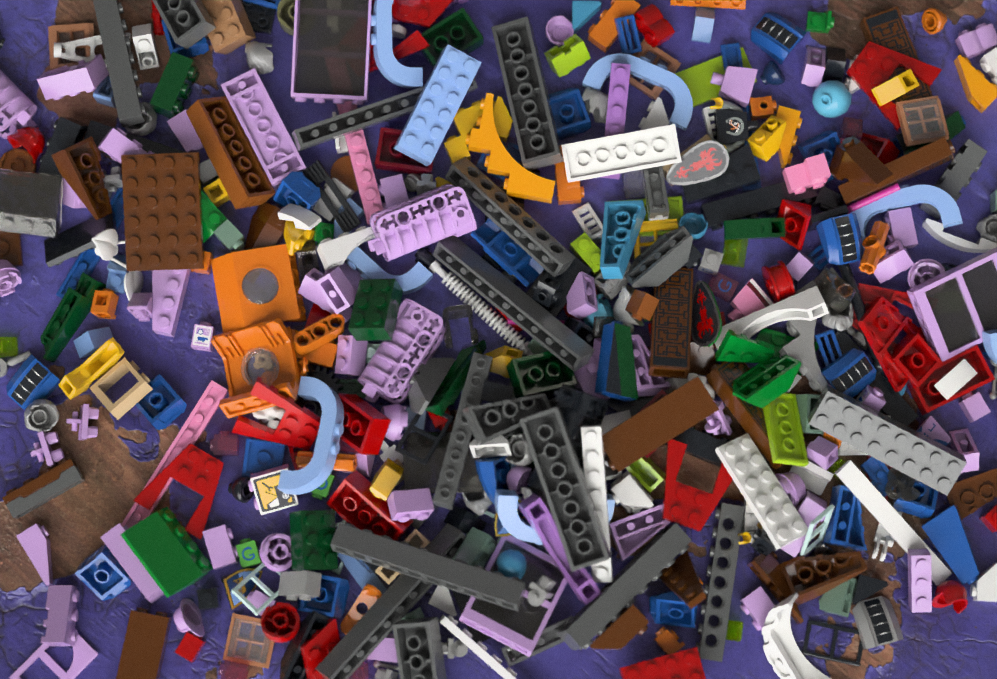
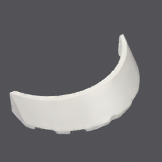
M796 592L774 606L768 613L762 628L765 655L780 679H832L820 672L806 659L794 640L790 625V614L793 603L799 596Z

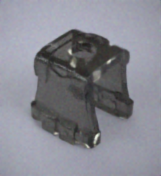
M462 304L444 308L442 315L446 330L444 334L446 348H453L449 320L465 317L468 318L472 345L478 344V331L474 328L471 306Z

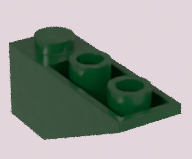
M784 218L725 220V240L786 237Z

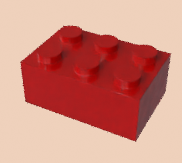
M339 393L338 396L344 408V431L340 439L360 454L378 455L391 419L358 395Z

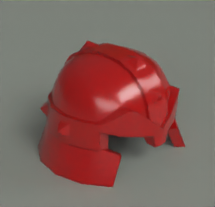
M26 126L17 129L15 133L7 136V140L14 149L22 145L32 156V163L36 164L46 143L39 127Z

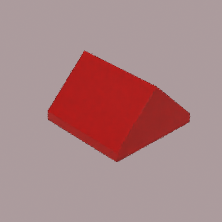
M782 199L777 218H784L786 237L780 238L797 250H802L811 218V205Z

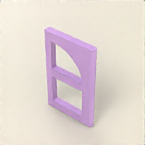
M78 634L75 646H73V661L66 672L46 652L50 646L42 644L9 679H22L20 676L38 658L60 679H75L98 655V652Z

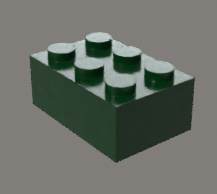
M461 8L421 33L430 45L421 50L432 68H434L444 47L448 44L467 55L484 45L483 36L464 8Z
M172 52L150 101L155 113L171 119L184 111L183 104L186 99L190 98L192 93L191 86L193 82H197L199 77L198 68L193 59Z
M396 279L359 280L348 327L356 341L392 340L403 290Z
M550 351L512 359L506 366L512 387H514L516 399L543 393L546 396L554 395L555 391H559L562 388V384L574 387L577 384L574 371Z
M300 510L289 513L292 571H328L338 569L337 552L332 551L331 541L336 532L335 510Z

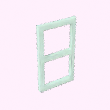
M833 504L811 521L799 556H806L823 541L835 507ZM825 517L824 522L813 531L814 526ZM820 532L818 539L807 547L809 541Z
M263 562L231 591L255 615H258L279 594L278 591L273 593L255 576L265 566ZM250 579L270 597L258 609L238 591Z

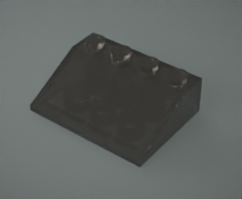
M0 168V231L56 238L61 231L63 176Z
M452 431L445 432L425 466L404 455V490L429 488L431 494L435 493ZM411 432L403 444V449L425 459L434 441L417 432ZM428 432L436 437L440 434V432ZM470 447L457 493L483 492V486L480 482L475 460L480 458H473Z

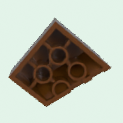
M633 604L628 608L625 607L620 611L621 615L614 622L610 621L606 624L608 628L601 635L597 634L590 647L592 649L621 650L635 635H642L649 628L647 626L649 621Z

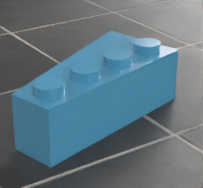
M643 200L605 202L600 270L604 279H623L646 215Z

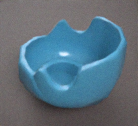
M686 213L680 218L678 228L684 226L692 235L693 240H698L705 235L708 221L705 220L703 214Z
M509 549L501 552L497 558L498 572L507 578L512 579V577L521 579L526 571L525 556L518 550Z

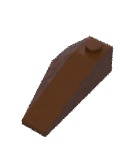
M92 136L51 155L60 174L96 220L112 213L108 190L105 189L103 182L105 174L104 171H101L99 162L101 161V155Z
M854 136L845 138L842 143L837 145L829 167L831 175L837 180L842 181L845 178L852 183L861 181L863 185L878 188L895 178L894 174Z
M269 203L259 205L252 216L244 250L280 245L284 239L283 234L286 220H281L278 217L277 212L281 210L280 208ZM264 269L252 270L244 279L254 285Z
M773 551L768 556L759 553L747 566L780 603L791 596L792 592L777 561L778 556ZM794 601L790 615L798 624H801L804 620Z
M860 551L825 556L821 554L814 557L798 556L780 564L792 595L796 592L799 595L795 600L797 606L821 596L868 570Z

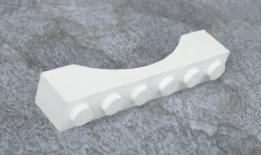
M362 226L356 229V232L350 234L349 232H344L338 235L336 239L326 238L322 240L317 248V252L324 269L328 270L343 265L346 258L355 248L368 240L374 239L375 236L372 228Z
M814 286L722 326L720 336L714 344L718 350L729 329L733 330L737 335H747L748 339H750L769 325L787 320L812 321L829 312L818 287Z

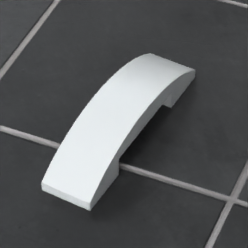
M928 218L922 224L932 237L953 249L970 253H985L997 247V243L984 238H980L976 243L945 233L943 232L944 227L942 223Z

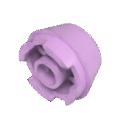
M3 259L0 260V297L15 292L14 287L22 283L20 271L9 261Z
M919 260L908 272V284L910 288H913L944 273L945 269L936 260ZM945 283L926 291V296L940 291Z
M400 403L383 406L380 411L391 419L385 437L393 442L401 440L404 435L401 432L404 430V427H407L408 411H405L407 406H401Z
M794 472L775 474L794 507H796L806 495V487L803 480Z
M273 533L263 540L260 547V559L268 569L282 572L292 566L291 538L288 535Z

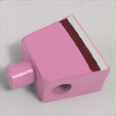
M752 278L731 301L730 304L734 310L727 317L733 322L774 303Z

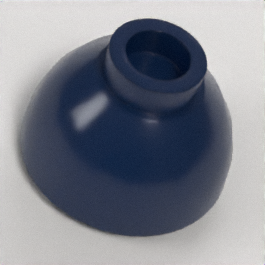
M770 60L763 69V74L760 76L761 80L765 85H781L785 83L782 71L774 61Z

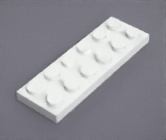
M675 124L561 145L568 183L681 162Z
M748 433L716 448L715 452L777 550L807 534V525Z

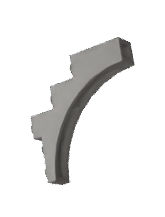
M832 267L796 291L795 294L817 286L825 302L844 282ZM817 319L812 321L788 320L786 323L787 331L795 339L782 347L779 351L780 358L783 355H789L801 361L798 371L809 380L811 389L820 394L825 386L829 384L821 373L815 354L814 330Z

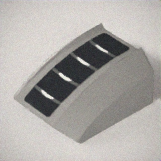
M878 596L860 601L852 609L863 649H870L904 639L889 599Z

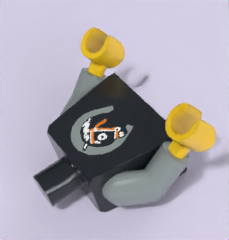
M720 97L711 98V100L715 101V106H710V109H716L714 111L716 141L723 144L728 153H733L744 145L745 140L749 137L748 132L756 131L759 128L758 120H747V112H743L741 107L729 101L722 100Z

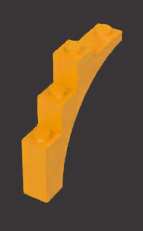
M486 93V97L481 99L480 109L483 110L482 117L478 116L476 127L480 129L472 128L471 133H467L465 144L468 145V151L490 154V156L486 155L484 167H488L487 173L509 177L505 178L503 188L507 190L506 194L508 196L551 204L555 181L545 179L528 171L508 153L498 136L494 124V94Z

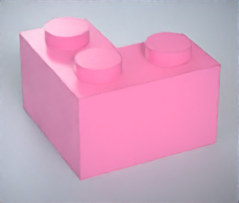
M824 153L806 158L803 163L784 168L782 172L789 194L795 193V195L804 193L806 189L811 187L813 189L823 187L824 183L831 176Z

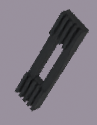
M317 160L309 168L302 171L307 179L315 186L320 187L321 199L343 232H350L361 224V221L320 161ZM324 180L345 209L341 214L338 213L319 185Z

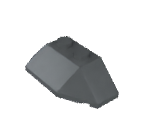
M684 226L665 233L636 257L629 271L624 276L633 288L659 286L688 262L693 241L692 235Z
M429 358L426 364L421 363L416 372L417 374H414L409 383L412 385L408 393L413 413L420 415L424 413L456 359Z

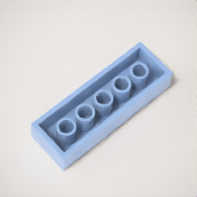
M449 44L444 47L393 149L426 166L430 165L482 62Z

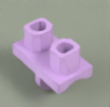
M714 401L719 410L706 418L705 430L708 433H713L714 436L720 434L730 436L732 433L730 428L732 420L730 416L724 415L723 409L725 406L723 402Z
M89 404L80 405L79 419L78 412L72 413V419H66L67 424H72L71 431H77L79 424L78 440L84 441L87 438L97 437L98 427L88 426V419L97 420L99 409L89 407Z
M42 431L37 433L42 448H40L39 442L34 443L35 450L30 452L31 457L37 456L38 461L43 462L44 454L48 466L51 468L57 466L56 463L65 459L61 448L54 451L51 449L52 444L60 442L57 432L45 433Z

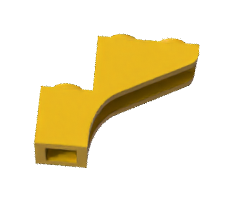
M481 100L475 101L469 108L458 109L453 119L459 136H451L444 143V148L452 164L464 157L471 160V155L465 142L467 133H471L472 128H476L478 116L482 117L483 110L480 109Z
M113 337L110 338L82 365L66 374L58 386L71 400L87 391L94 380L102 377L113 368L125 351Z

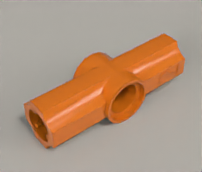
M875 221L870 235L863 240L862 245L865 250L859 265L861 272L874 274L879 259L886 254L884 244L890 228L887 223Z
M298 451L296 457L297 468L306 467L310 463L314 452ZM338 453L333 470L355 472L357 467L356 454Z

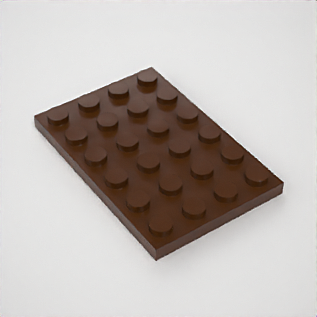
M199 152L121 155L127 271L204 269Z

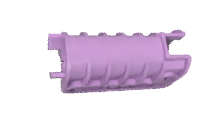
M0 70V123L2 121L3 124L0 126V136L3 139H7V136L15 133L17 129L26 126H37L32 120L37 111V106ZM10 126V132L8 134L6 132L3 133V131Z
M445 184L373 213L369 222L375 238L367 242L370 252L375 251L377 255L382 254L388 262L452 235L459 237L477 229L465 191L461 187Z
M407 298L404 299L399 307L392 340L382 341L358 379V382L364 386L362 392L367 394L366 400L375 404L377 399L381 397L391 404L400 403V405L406 400L409 395L408 392L412 387L409 382L421 363L426 364L428 359L433 357L446 335L443 320L439 315L415 301ZM401 396V399H396L395 401L393 400L394 398Z

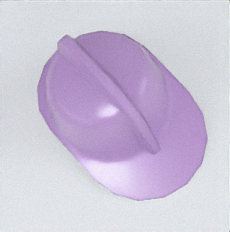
M188 598L182 599L180 607L173 615L177 629L183 633L192 631L195 635L203 637L205 631L199 608L192 600Z

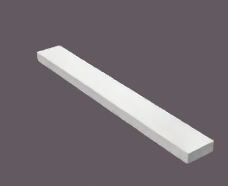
M848 460L835 473L907 554L908 549H928L931 554V581L936 586L944 582L952 574L851 460Z

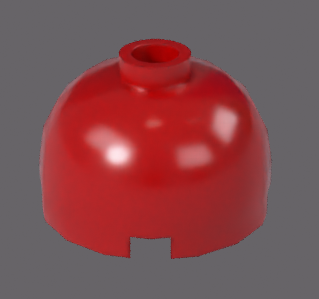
M278 602L272 607L268 606L262 613L260 620L262 631L269 640L277 643L288 642L295 638L299 632L300 617L294 606Z

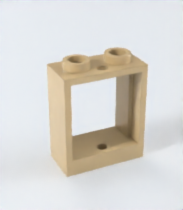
M125 357L90 387L91 391L117 420L153 390L148 384L151 380L144 373L140 374L138 372L140 368L133 360L129 362ZM131 371L139 382L113 403L105 392L126 373Z

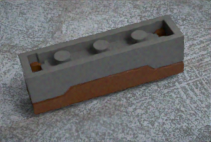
M65 458L57 463L58 466L52 470L50 468L43 470L38 478H30L24 481V486L8 490L6 496L2 497V499L6 503L12 517L19 519L84 482L85 479L75 461Z

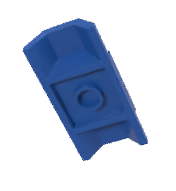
M490 218L470 234L484 247L483 250L509 275L513 274L524 286L528 287L543 272L544 268Z

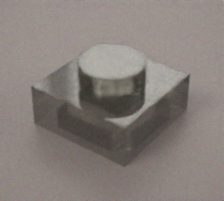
M594 316L593 336L602 337L603 325L610 324L612 321H615V318L613 316Z
M820 541L809 557L821 554L823 556L835 555L837 552Z

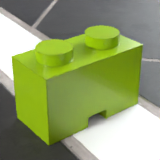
M576 34L564 40V45L558 48L556 45L544 53L551 70L559 78L569 74L571 70L591 59L584 41Z
M584 232L570 244L569 249L581 262L592 269L591 274L594 277L601 271V250Z
M645 456L626 467L650 493L664 480L666 475L649 457L646 458Z

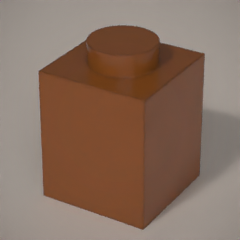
M634 289L625 310L631 313L630 317L641 322L642 319L650 321L659 300L646 292Z

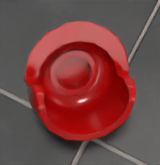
M947 580L940 583L935 590L932 606L943 608L953 604V609L956 613H961L968 605L966 588L955 580Z

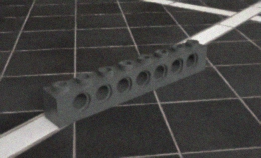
M464 157L451 165L445 178L454 186L461 187L465 191L467 198L548 273L557 277L569 268L575 256L470 160Z
M473 353L433 498L434 506L453 509L469 451V444L473 436L462 410L466 407L481 405L484 381H488L493 363V357Z
M721 503L720 507H716L715 518L718 520L717 526H713L712 537L715 540L714 546L711 545L709 550V557H712L711 565L708 564L706 576H709L708 584L704 585L707 598L705 603H702L700 615H703L702 623L699 622L697 634H700V641L695 644L700 659L722 662L741 538V535H738V533L742 531L745 506ZM724 519L732 521L733 526L730 530L723 527ZM722 538L729 540L730 546L728 549L720 546ZM719 557L726 559L727 565L725 568H720L717 565ZM716 577H721L724 580V585L721 588L714 584ZM713 596H718L721 599L719 607L712 605L711 599ZM711 615H715L718 618V624L715 627L711 626L708 622ZM709 634L715 637V644L713 646L706 644L705 639Z

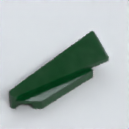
M83 272L76 289L70 287L67 289L40 336L41 343L45 348V355L43 356L45 360L50 362L57 360L90 313L95 290L103 291L106 288V284Z
M484 339L477 345L460 351L434 397L425 409L426 411L443 416L449 404H454L465 385L473 353L483 354L487 348Z

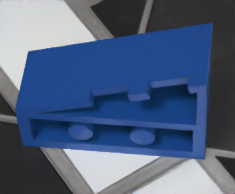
M833 486L830 505L833 504L835 507L823 543L857 551H866L867 545L865 544L863 533L865 531L861 519V502L847 486Z

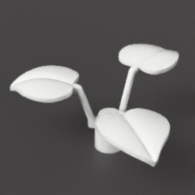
M106 229L92 238L96 245V255H99L105 261L111 260L126 268L125 263L113 257L118 253L117 245L125 244V240L118 241L116 230ZM129 271L124 276V289L130 301L133 293H140L142 290L143 275L141 271Z

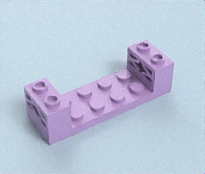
M256 69L249 70L221 84L223 92L234 110L274 191L278 190L282 180L292 171L302 172L306 170V166Z

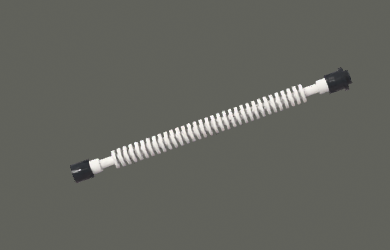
M428 247L425 249L420 248L416 252L415 256L417 258L415 262L419 261L424 267L443 278L441 283L449 287V290L456 294L457 297H460L461 301L465 299L463 301L464 304L469 302L467 306L470 307L472 305L470 308L472 311L476 308L474 313L477 314L479 312V317L483 315L481 319L483 321L486 319V324L490 322L489 326H493V330L497 329L496 333H500L501 337L504 336L503 339L507 340L508 344L511 343L512 347L515 346L516 349L522 350L523 357L525 355H533L527 347L529 341L524 343L526 339L523 338L521 340L522 335L517 336L519 334L518 331L513 333L515 329L512 328L510 330L511 325L506 326L507 321L502 323L504 319L501 318L499 320L501 316L499 314L495 316L497 314L496 311L492 313V308L488 310L490 306L488 304L485 306V301L481 303L483 299H478L479 296L475 295L474 291L471 292L472 289L464 285L463 281L460 282L461 279H456V275L452 276L454 274L452 271L447 273L429 251Z

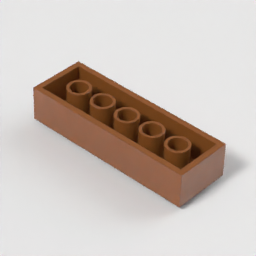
M227 97L198 99L186 113L234 208L241 209L263 205L275 194V191Z

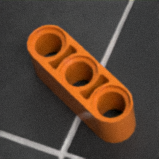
M334 313L296 333L294 336L295 352L305 355L338 338V335H342L344 332V317L339 313ZM335 323H336V324H339L340 326L334 327V326H332V324H335ZM321 332L323 335L317 336L315 333ZM305 341L306 344L301 345L299 342Z

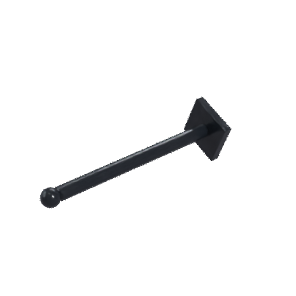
M847 205L812 215L807 232L816 230V226L826 219L846 215L849 212ZM850 264L838 265L859 322L867 311ZM863 334L871 358L874 360L872 365L877 372H884Z

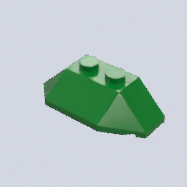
M783 355L781 358L760 362L733 381V395L745 402L764 408L790 389L801 366V361L789 355Z

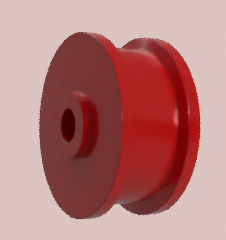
M782 260L777 261V265L771 267L762 266L763 280L773 303L796 295L793 279Z

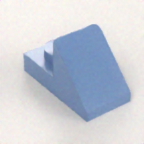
M117 254L113 256L115 259L126 264L125 255ZM110 260L107 266L109 274L106 289H111L114 293L125 294L124 276L129 271Z

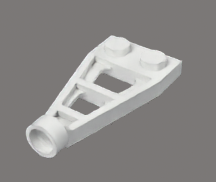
M125 33L126 36L129 35L130 42H131L130 33ZM101 35L65 43L54 42V58H63L75 62L84 59L85 63L92 61L95 58V47L102 44ZM77 46H90L89 57L76 55L75 48ZM103 59V60H104V63H105V65H106V68H107V70H108L106 60Z

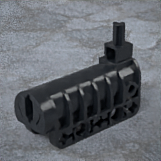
M562 384V388L554 393L557 395L556 402L557 405H560L580 466L584 468L581 427L601 425L609 403L607 400L584 392L577 387ZM535 466L534 470L530 471L526 484L544 492Z

